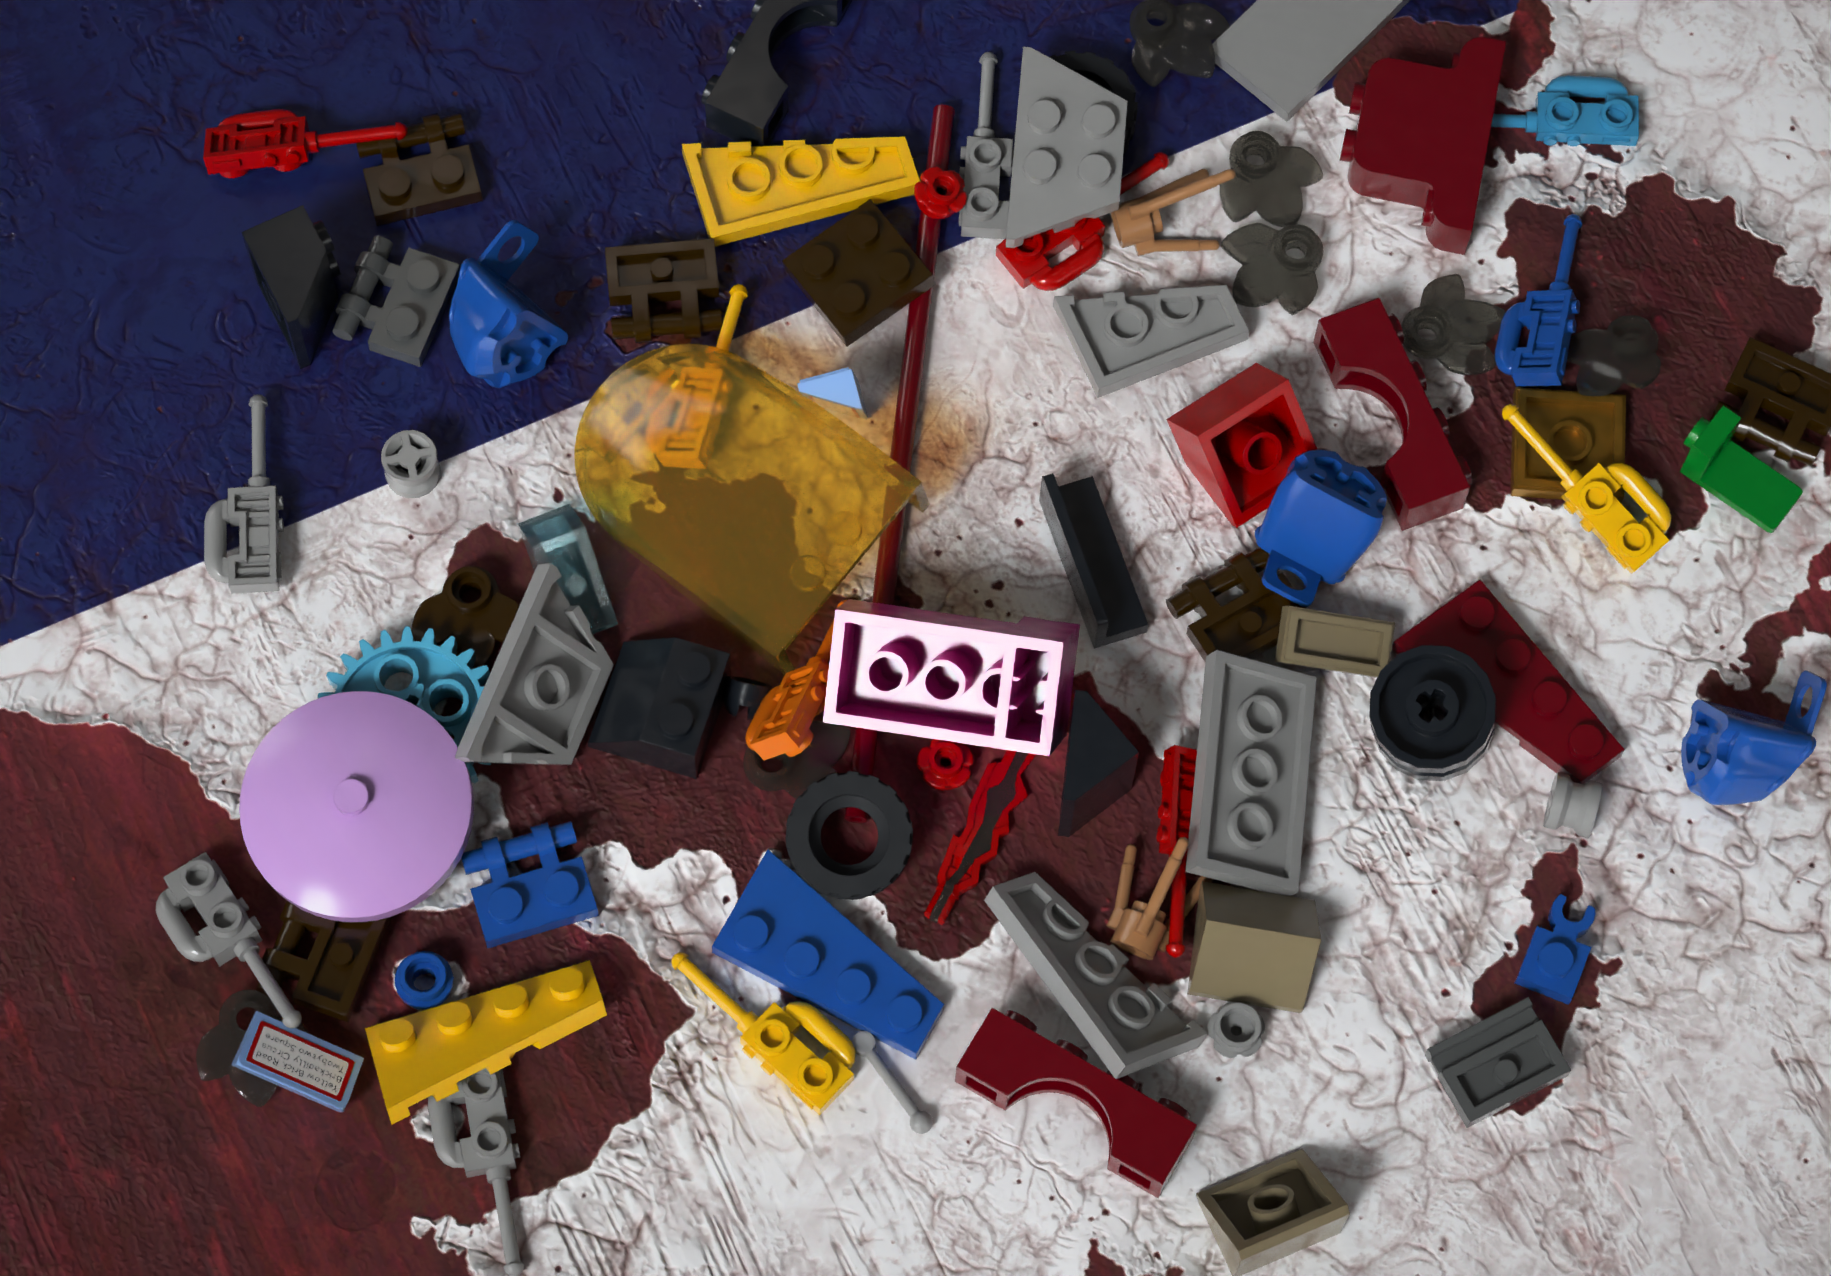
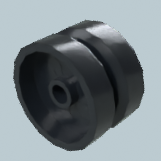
M1421 645L1399 653L1380 671L1370 692L1369 717L1371 730L1379 752L1397 771L1417 780L1445 781L1467 773L1485 756L1495 735L1496 696L1487 673L1469 655L1451 647ZM1430 707H1436L1443 712L1444 719L1440 721L1434 716L1431 722H1427L1422 719L1423 712Z

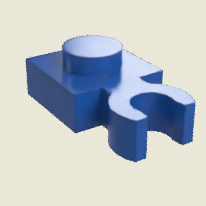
M1560 894L1554 900L1548 913V921L1552 931L1539 926L1536 927L1514 984L1569 1005L1591 950L1590 946L1579 943L1576 939L1585 935L1595 919V907L1588 905L1582 919L1578 922H1571L1564 917L1562 912L1567 896Z

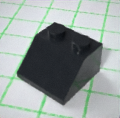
M302 205L242 232L255 280L300 369L312 363L338 299L333 278L341 275L332 253L335 251V248L325 225L321 220L312 224Z
M676 637L625 641L590 735L588 747L697 779L724 701L727 678L731 676L730 653Z

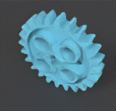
M409 626L404 627L401 642L393 643L386 630L381 631V647L376 649L364 639L360 640L359 644L363 657L356 660L343 653L340 657L347 671L345 675L335 672L327 673L326 676L329 684L336 691L335 693H319L318 698L350 691H370L401 698L416 705L436 719L449 735L455 737L454 742L457 747L484 689L483 685L486 684L490 675L487 665L472 669L477 660L475 651L472 648L456 656L458 644L454 636L451 635L441 646H437L433 629L428 628L420 642L414 640ZM404 672L413 677L409 686L401 691H391L384 687L387 679L395 673ZM453 697L463 702L461 709L452 716L444 717L434 712L435 706L445 698ZM465 762L471 782L476 784L479 780L472 766L474 762ZM480 763L484 765H491V763Z

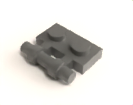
M374 236L368 251L360 253L354 266L357 276L349 294H343L335 310L339 316L332 332L343 340L351 341L358 326L371 329L372 332L368 339L370 351L421 367L457 285L460 265L409 247L401 266L389 263L387 260L393 248V243L382 236ZM377 283L390 287L382 308L369 303Z

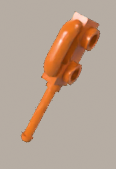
M842 600V601L837 605V608H838L840 605H842L844 602H846L847 600ZM834 620L816 656L811 657L806 666L787 672L781 684L771 689L761 701L747 729L745 740L748 748L755 751L763 761L784 753L788 757L796 756L804 751L812 742L814 734L809 728L814 717L823 712L825 706L829 671L828 661L831 653Z

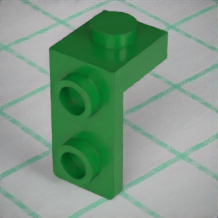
M1723 405L1711 422L1701 417L1688 434L1683 444L1690 448V451L1680 473L1766 532L1773 533L1801 497L1802 489L1731 441L1742 418Z

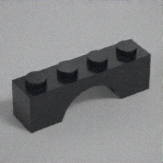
M756 0L751 13V19H753L745 34L738 32L735 35L726 56L728 64L721 76L714 74L709 79L703 91L701 103L705 105L706 127L737 142H751V147L769 146L788 113V85L779 77L771 64L774 52L787 37L799 30L815 26L837 27L852 0Z

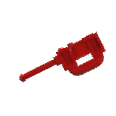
M272 109L241 113L225 118L217 127L206 129L203 159L208 175L220 173L225 178H238L245 175L250 169L274 167L278 171L288 172L299 168L304 162H309V153L320 152V148L397 138L399 141L406 137L408 129L405 124L395 122V125L318 134L317 131L309 130L306 116L298 117V115L290 110Z
M1164 152L1155 153L1154 158L1121 179L1120 196L1158 170H1165L1170 163L1168 155ZM1099 217L1095 219L1083 218L1075 226L1054 233L1053 229L1028 237L1024 239L1023 245L1016 248H1006L1005 239L996 246V257L1023 289L1032 284L1040 290L1054 291L1064 287L1094 267L1101 260L1104 253V242L1101 237L1104 236L1105 225ZM1072 244L1077 249V252L1053 268L1049 267L1050 263L1048 260Z
M1173 745L1164 751L1163 770L1160 775L1162 801L1158 809V818L1161 821L1156 839L1159 842V853L1167 854L1169 857L1180 838L1189 839L1197 749ZM1187 850L1171 885L1169 944L1166 945V951L1173 958L1182 956L1186 949V946L1183 945Z

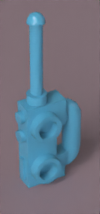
M1573 75L1559 76L1546 86L1545 92L1537 93L1536 111H1526L1525 115L1493 114L1491 127L1525 128L1527 133H1536V141H1543L1548 146L1555 145L1557 142H1565L1568 146L1572 147L1578 146L1580 143L1636 146L1639 138V101L1637 95H1629L1625 85L1614 78ZM1569 97L1605 98L1604 104L1575 103Z

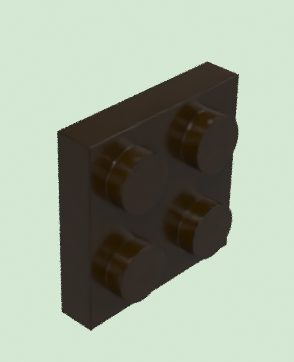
M871 199L782 260L785 271L846 347L936 285L932 273Z

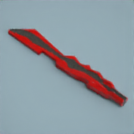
M1072 690V695H1071L1070 711H1071L1072 708H1073V701H1074V693H1073V690ZM1006 750L1001 762L988 763L969 805L966 827L960 837L953 834L937 875L936 891L924 912L926 918L932 922L943 925L955 902L959 900L960 895L978 885L980 868L996 858L999 838L1009 834L1008 814L1028 798L1021 775L1037 754Z

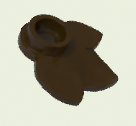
M476 566L462 567L447 578L442 593L432 596L421 603L415 613L411 631L414 640L421 642L428 628L433 629L437 645H442L451 635L454 636L458 644L456 656L470 648L475 651L477 660L472 668L474 669L489 663L495 650L496 641L504 643L519 605L513 599L499 593L495 578L487 570ZM470 589L481 591L480 598L473 603H466L462 600L463 594Z

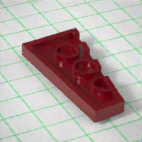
M1478 580L1400 636L1392 644V651L1397 655L1421 645L1448 646L1469 655L1487 673L1496 696L1495 724H1498L1517 738L1519 746L1556 773L1568 774L1573 782L1585 784L1618 760L1625 750L1481 580Z

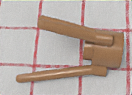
M1201 169L1139 198L1119 204V210L1111 212L1114 230L1121 248L1134 245L1137 256L1152 252L1217 250L1220 246L1217 240L1154 239L1155 233L1163 232L1159 209L1235 178L1236 172L1233 169H1228L1209 176L1208 170Z
M1182 837L1177 841L1148 904L1134 901L1131 909H1127L1137 848L1134 844L1126 846L1114 910L1106 925L1115 930L1111 942L1118 948L1147 960H1153L1157 950L1160 952L1166 951V945L1169 944L1170 917L1163 924L1166 914L1159 909L1188 848L1189 841L1187 838ZM1200 876L1185 896L1184 919L1198 902L1201 882L1212 883L1214 879Z

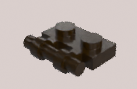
M438 113L422 116L423 122L406 126L408 133L404 139L399 141L397 138L356 143L360 159L381 154L383 165L363 169L377 226L483 201L469 145L447 149L445 139L465 134L461 113L441 118ZM425 143L429 144L430 154L404 160L399 159L397 150Z
M714 238L605 247L610 306L632 305L633 316L611 318L613 340L635 338V343L652 342V336L684 334L685 339L701 338V332L721 330V309L699 310L698 299L719 297ZM681 300L682 312L649 315L648 303Z
M1750 337L1724 390L1744 399V402L1739 410L1719 401L1710 421L1724 405L1742 418L1733 438L1743 442L1745 437L1775 450L1773 456L1789 463L1790 459L1793 458L1812 467L1821 447L1801 437L1805 428L1825 437L1831 428V373ZM1759 407L1790 420L1786 430L1756 418Z
M1260 547L1246 555L1242 552L1236 553L1224 561L1225 567L1203 579L1196 576L1182 584V591L1166 599V605L1175 619L1192 610L1201 616V619L1188 625L1186 634L1205 662L1206 656L1216 650L1248 659L1255 658L1277 645L1282 606L1308 609L1269 590L1263 585L1258 573L1265 569L1269 554ZM1283 572L1277 575L1282 583L1294 589ZM1235 586L1243 591L1244 594L1222 607L1215 598Z
M286 901L279 917L284 923L273 949L266 948L262 958L263 962L280 988L285 978L298 980L292 995L294 1004L349 1022L392 917L368 922L334 921L310 914ZM313 931L318 933L308 959L295 956L304 932ZM258 982L256 990L267 995L261 984Z

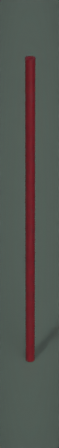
M941 104L933 108L926 169L940 167L943 171L948 170L955 109L949 105ZM936 189L938 194L945 195V189ZM921 211L915 254L934 277L941 219L928 217ZM933 287L910 302L908 308L872 602L894 605ZM856 727L851 764L852 772L873 776L878 730ZM846 807L845 820L853 823H866L868 814L858 808Z

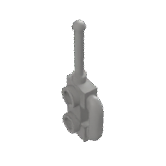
M985 52L979 60L982 68L978 128L974 130L973 136H967V145L961 146L960 160L966 161L965 167H960L959 175L965 182L964 192L967 194V201L962 210L959 211V226H961V237L1006 239L1009 201H999L1000 176L1010 177L1012 174L1013 139L995 138V132L991 129L995 65H997L998 60L994 53Z
M261 394L253 395L249 401L252 416V477L248 479V487L228 488V499L218 500L211 505L204 521V562L206 570L218 582L228 583L231 594L279 591V581H282L279 532H284L283 518H279L278 510L283 509V496H278L276 485L270 486V479L266 477L265 407L268 406V401ZM227 524H230L231 527L239 526V554L228 555L227 558Z
M204 852L164 876L163 879L168 888L159 895L156 901V915L177 950L186 959L193 962H204L214 957L219 967L236 956L240 961H246L282 1016V1023L288 1028L298 1027L302 1020L301 1013L294 1009L258 954L260 951L258 943L262 939L257 930L262 927L255 916L251 918L247 916L245 912L250 910L243 898L236 899L228 887L229 882L215 860L211 861L207 853ZM195 906L207 925L198 931L200 935L196 936L181 910L186 912Z
M485 1068L457 1082L458 1092L438 1102L433 1096L428 1097L431 1131L437 1156L444 1164L452 1168H464L467 1178L486 1174L487 1182L493 1185L506 1262L504 1270L509 1276H519L523 1272L524 1263L520 1260L507 1181L511 1179L510 1170L516 1169L515 1158H520L518 1143L512 1144L511 1134L516 1133L514 1119H508L505 1104L507 1092L503 1069L490 1075ZM453 1102L455 1105L466 1103L471 1137L462 1138L460 1142H457L451 1106Z

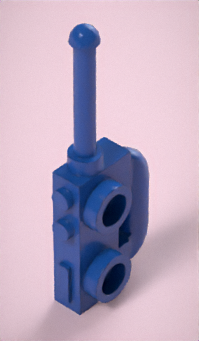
M1570 214L1564 220L1565 231L1555 281L1549 285V290L1527 291L1525 302L1516 303L1504 313L1501 320L1495 348V363L1501 372L1512 376L1516 387L1562 385L1566 371L1565 367L1571 334L1576 332L1575 314L1580 312V302L1576 300L1573 290L1568 285L1578 231L1582 227V219L1577 214ZM1526 326L1530 330L1527 347H1518L1522 328Z

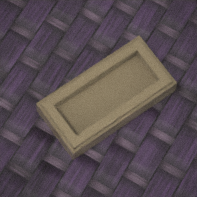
M1282 606L1275 662L1377 678L1380 671L1390 662L1395 622L1293 606Z

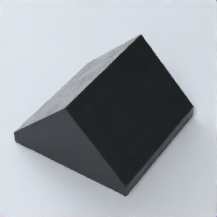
M1075 690L1069 727L1058 836L1070 837L1132 789L1139 755L1138 750L1087 691Z

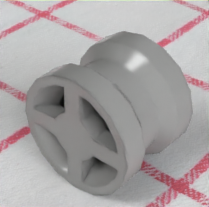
M403 430L392 435L385 442L381 451V462L390 489L397 495L405 498H420L429 494L437 486L440 479V464L433 441L424 433L415 430Z
M1557 772L1550 790L1543 826L1554 830L1561 826L1573 828L1578 836L1589 838L1596 820L1603 784L1592 780L1585 784L1576 783L1571 780L1568 774Z

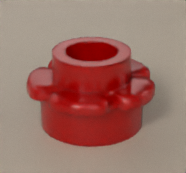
M931 167L922 172L920 176L921 181L915 184L914 195L919 209L925 215L934 219H945L955 212L957 213L962 210L967 201V194L963 190L965 182L957 172L953 170L943 171L940 167ZM943 188L945 189L946 194L940 195L937 193L936 189Z
M932 739L931 745L925 746L920 750L917 757V766L920 771H923V779L929 786L938 790L948 791L959 788L970 778L971 771L969 767L973 765L974 758L972 751L966 744ZM943 758H948L951 761V765L943 767L940 761Z

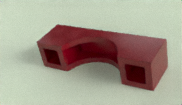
M1380 298L1319 319L1313 343L1334 388L1357 390L1377 398L1390 409L1399 424L1402 434V445L1386 461L1380 484L1386 493L1387 500L1401 530L1404 531L1463 509L1470 486H1472L1470 468L1462 455L1455 456L1449 444L1448 438L1450 433L1446 418L1440 408H1432L1425 394L1427 390L1425 375L1416 360H1409L1402 346L1404 344V334L1395 314H1387Z
M991 1008L956 1066L955 1082L1005 1111L1018 1101L1040 1093H1059L1081 1101L1097 1115L1105 1129L1109 1145L1107 1169L1159 1198L1193 1140L1197 1124L1189 1120V1112L1169 1099L1160 1098L1157 1102L1137 1091L1139 1088L1138 1083L1128 1075L1115 1079L1109 1070L1106 1073L1088 1063L1087 1054L1074 1044L1062 1039H1058L1055 1044L1036 1033L1037 1026L1025 1016L1008 1010L1004 1015Z

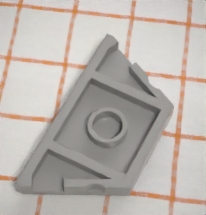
M1023 47L1006 248L1021 246L1024 239L1053 229L1054 233L1075 226L1083 218L1095 219L1119 210L1128 101L1031 47Z
M552 563L538 564L457 748L455 758L458 760L477 763L571 765L614 664L601 642L593 637L590 623L580 606H571L557 583V580L562 575Z

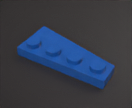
M767 850L712 945L713 954L860 1031L870 1032L875 1039L915 1060L944 1010V1004L770 850Z

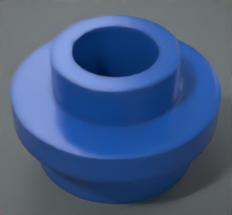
M430 951L413 953L407 956L396 970L395 987L402 1001L410 1007L422 1010L437 1007L449 997L453 989L454 977L449 963L437 953ZM421 974H431L436 980L430 989L419 990L414 986L416 978Z

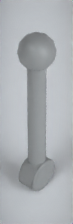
M867 1031L858 1032L852 1040L856 1054L862 1057L866 1056L911 1117V1129L919 1134L928 1132L933 1125L931 1115L918 1109L877 1053L874 1036Z

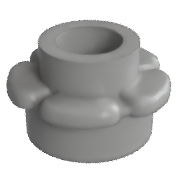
M1230 1002L1223 1005L1219 1013L1212 1014L1207 1026L1209 1037L1215 1041L1213 1045L1215 1050L1228 1058H1235L1237 1055L1249 1057L1256 1053L1262 1045L1261 1034L1265 1031L1262 1016L1249 1005L1240 1002ZM1238 1026L1241 1028L1242 1033L1235 1036L1231 1033V1028Z

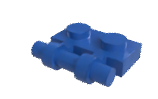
M571 821L549 827L548 822L531 826V833L500 842L498 837L481 841L482 847L463 853L461 859L466 875L489 869L492 883L470 889L487 949L599 916L582 856L559 863L556 853L558 848L577 843ZM539 855L542 868L509 877L506 868L507 863Z

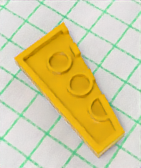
M905 136L835 139L833 144L806 145L805 140H783L782 146L752 147L751 142H728V147L701 148V143L682 144V154L709 239L714 238L715 247L853 211L869 199L876 205L914 195L915 184L920 182Z
M589 960L365 1028L391 1125L410 1116L408 1107L430 1096H433L438 1102L459 1091L457 1082L485 1068L491 1075L511 1065L510 1059L513 1058L516 1052L530 1045L542 1049L607 1016Z

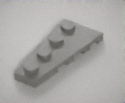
M1036 872L991 888L984 899L985 903L1115 1079L1198 1048L1204 1041L1208 1033L1195 1020L1188 1024L1184 1023L1167 1007L1172 999L1155 983L1147 988L1124 966L1129 959L1113 944L1108 946L1095 940L1086 931L1089 922Z

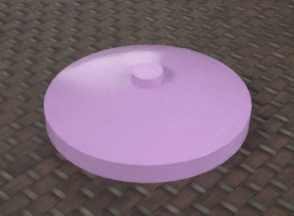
M370 691L336 693L318 698L297 708L277 723L264 737L254 752L243 779L239 806L240 825L247 850L255 866L273 889L288 902L303 911L329 920L341 922L376 921L392 917L418 905L432 895L451 875L466 849L471 834L474 818L473 786L466 763L455 758L458 748L456 743L443 726L427 712L408 701L384 693Z

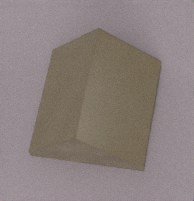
M1202 881L1199 891L1187 994L1301 1013L1304 1009L1321 943L1315 900Z
M1303 1148L1196 1193L1198 1203L1232 1276H1242L1341 1233L1350 1215L1348 1204Z

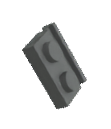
M1529 997L1428 1048L1425 1053L1426 1059L1434 1066L1439 1075L1440 1083L1466 1128L1567 1077L1571 1071L1542 1020L1539 1021L1532 1009L1533 1004Z

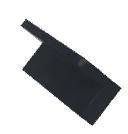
M1053 473L1042 476L1039 502L1093 648L1147 633V619L1093 476L1062 486H1058Z

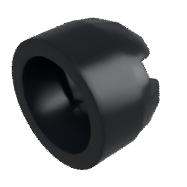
M728 676L724 691L726 709L732 716L736 717L739 705L748 707L747 720H751L765 695L772 689V686L750 678Z

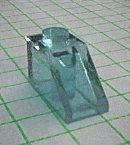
M567 504L518 523L534 572L538 564L552 563L558 568L562 575L557 580L558 585L571 606H580L590 623L591 633L595 634L618 625L586 528L572 506Z

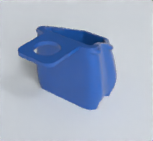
M511 220L506 223L477 260L467 258L463 261L449 311L450 335L463 366L470 375L484 379L488 385L495 388H502L538 374L545 368L546 360L551 352L561 345H566L568 341V334L562 327L509 280L539 240L536 232L517 220ZM520 236L521 245L518 251L511 258L499 261L498 254L504 243L513 237Z
M1310 450L1293 459L1288 467L1285 478L1279 484L1271 500L1262 525L1255 530L1257 545L1270 553L1261 578L1266 588L1302 607H1309L1314 601L1320 580L1328 584H1336L1345 579L1346 572L1376 539L1384 519L1382 513L1386 506V493L1378 480L1365 467L1352 465L1343 460L1338 453L1328 450ZM1287 570L1296 574L1303 581L1305 589L1295 590L1286 586L1278 578L1277 571Z
M1805 670L1801 673L1785 722L1697 699L1691 707L1692 721L1687 734L1682 739L1681 747L1682 767L1689 790L1712 805H1734L1761 801L1779 788L1812 754L1816 747V739L1812 736V732L1826 692V680L1810 671ZM1811 687V705L1806 715L1802 717V700L1808 688Z

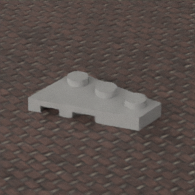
M1227 285L1161 289L1158 294L1125 296L1124 292L1104 293L1103 298L1074 300V295L1054 296L1053 307L1097 398L1248 340L1249 329Z

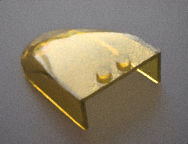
M678 344L661 347L639 355L622 365L600 385L592 396L583 413L576 435L575 470L579 488L586 505L606 533L783 674L795 669L785 650L903 507L909 502L923 513L930 505L922 482L844 422L808 397L743 357L708 345Z

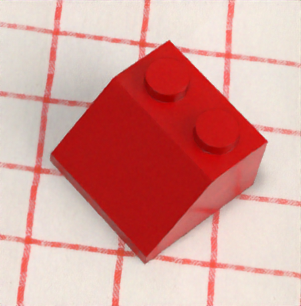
M1258 363L1253 364L1166 419L1187 467L1231 525L1236 528L1269 508L1279 484L1285 478L1288 467L1296 456L1310 450H1318L1289 379Z

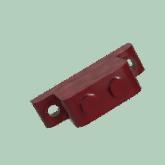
M1486 37L1473 38L1463 46L1460 53L1453 54L1450 69L1395 58H1383L1376 61L1370 67L1366 84L1355 82L1349 114L1358 115L1359 117L1356 130L1346 129L1339 160L1350 163L1347 174L1350 187L1362 196L1423 208L1421 226L1426 227V236L1429 242L1435 248L1442 251L1465 255L1470 240L1506 41Z

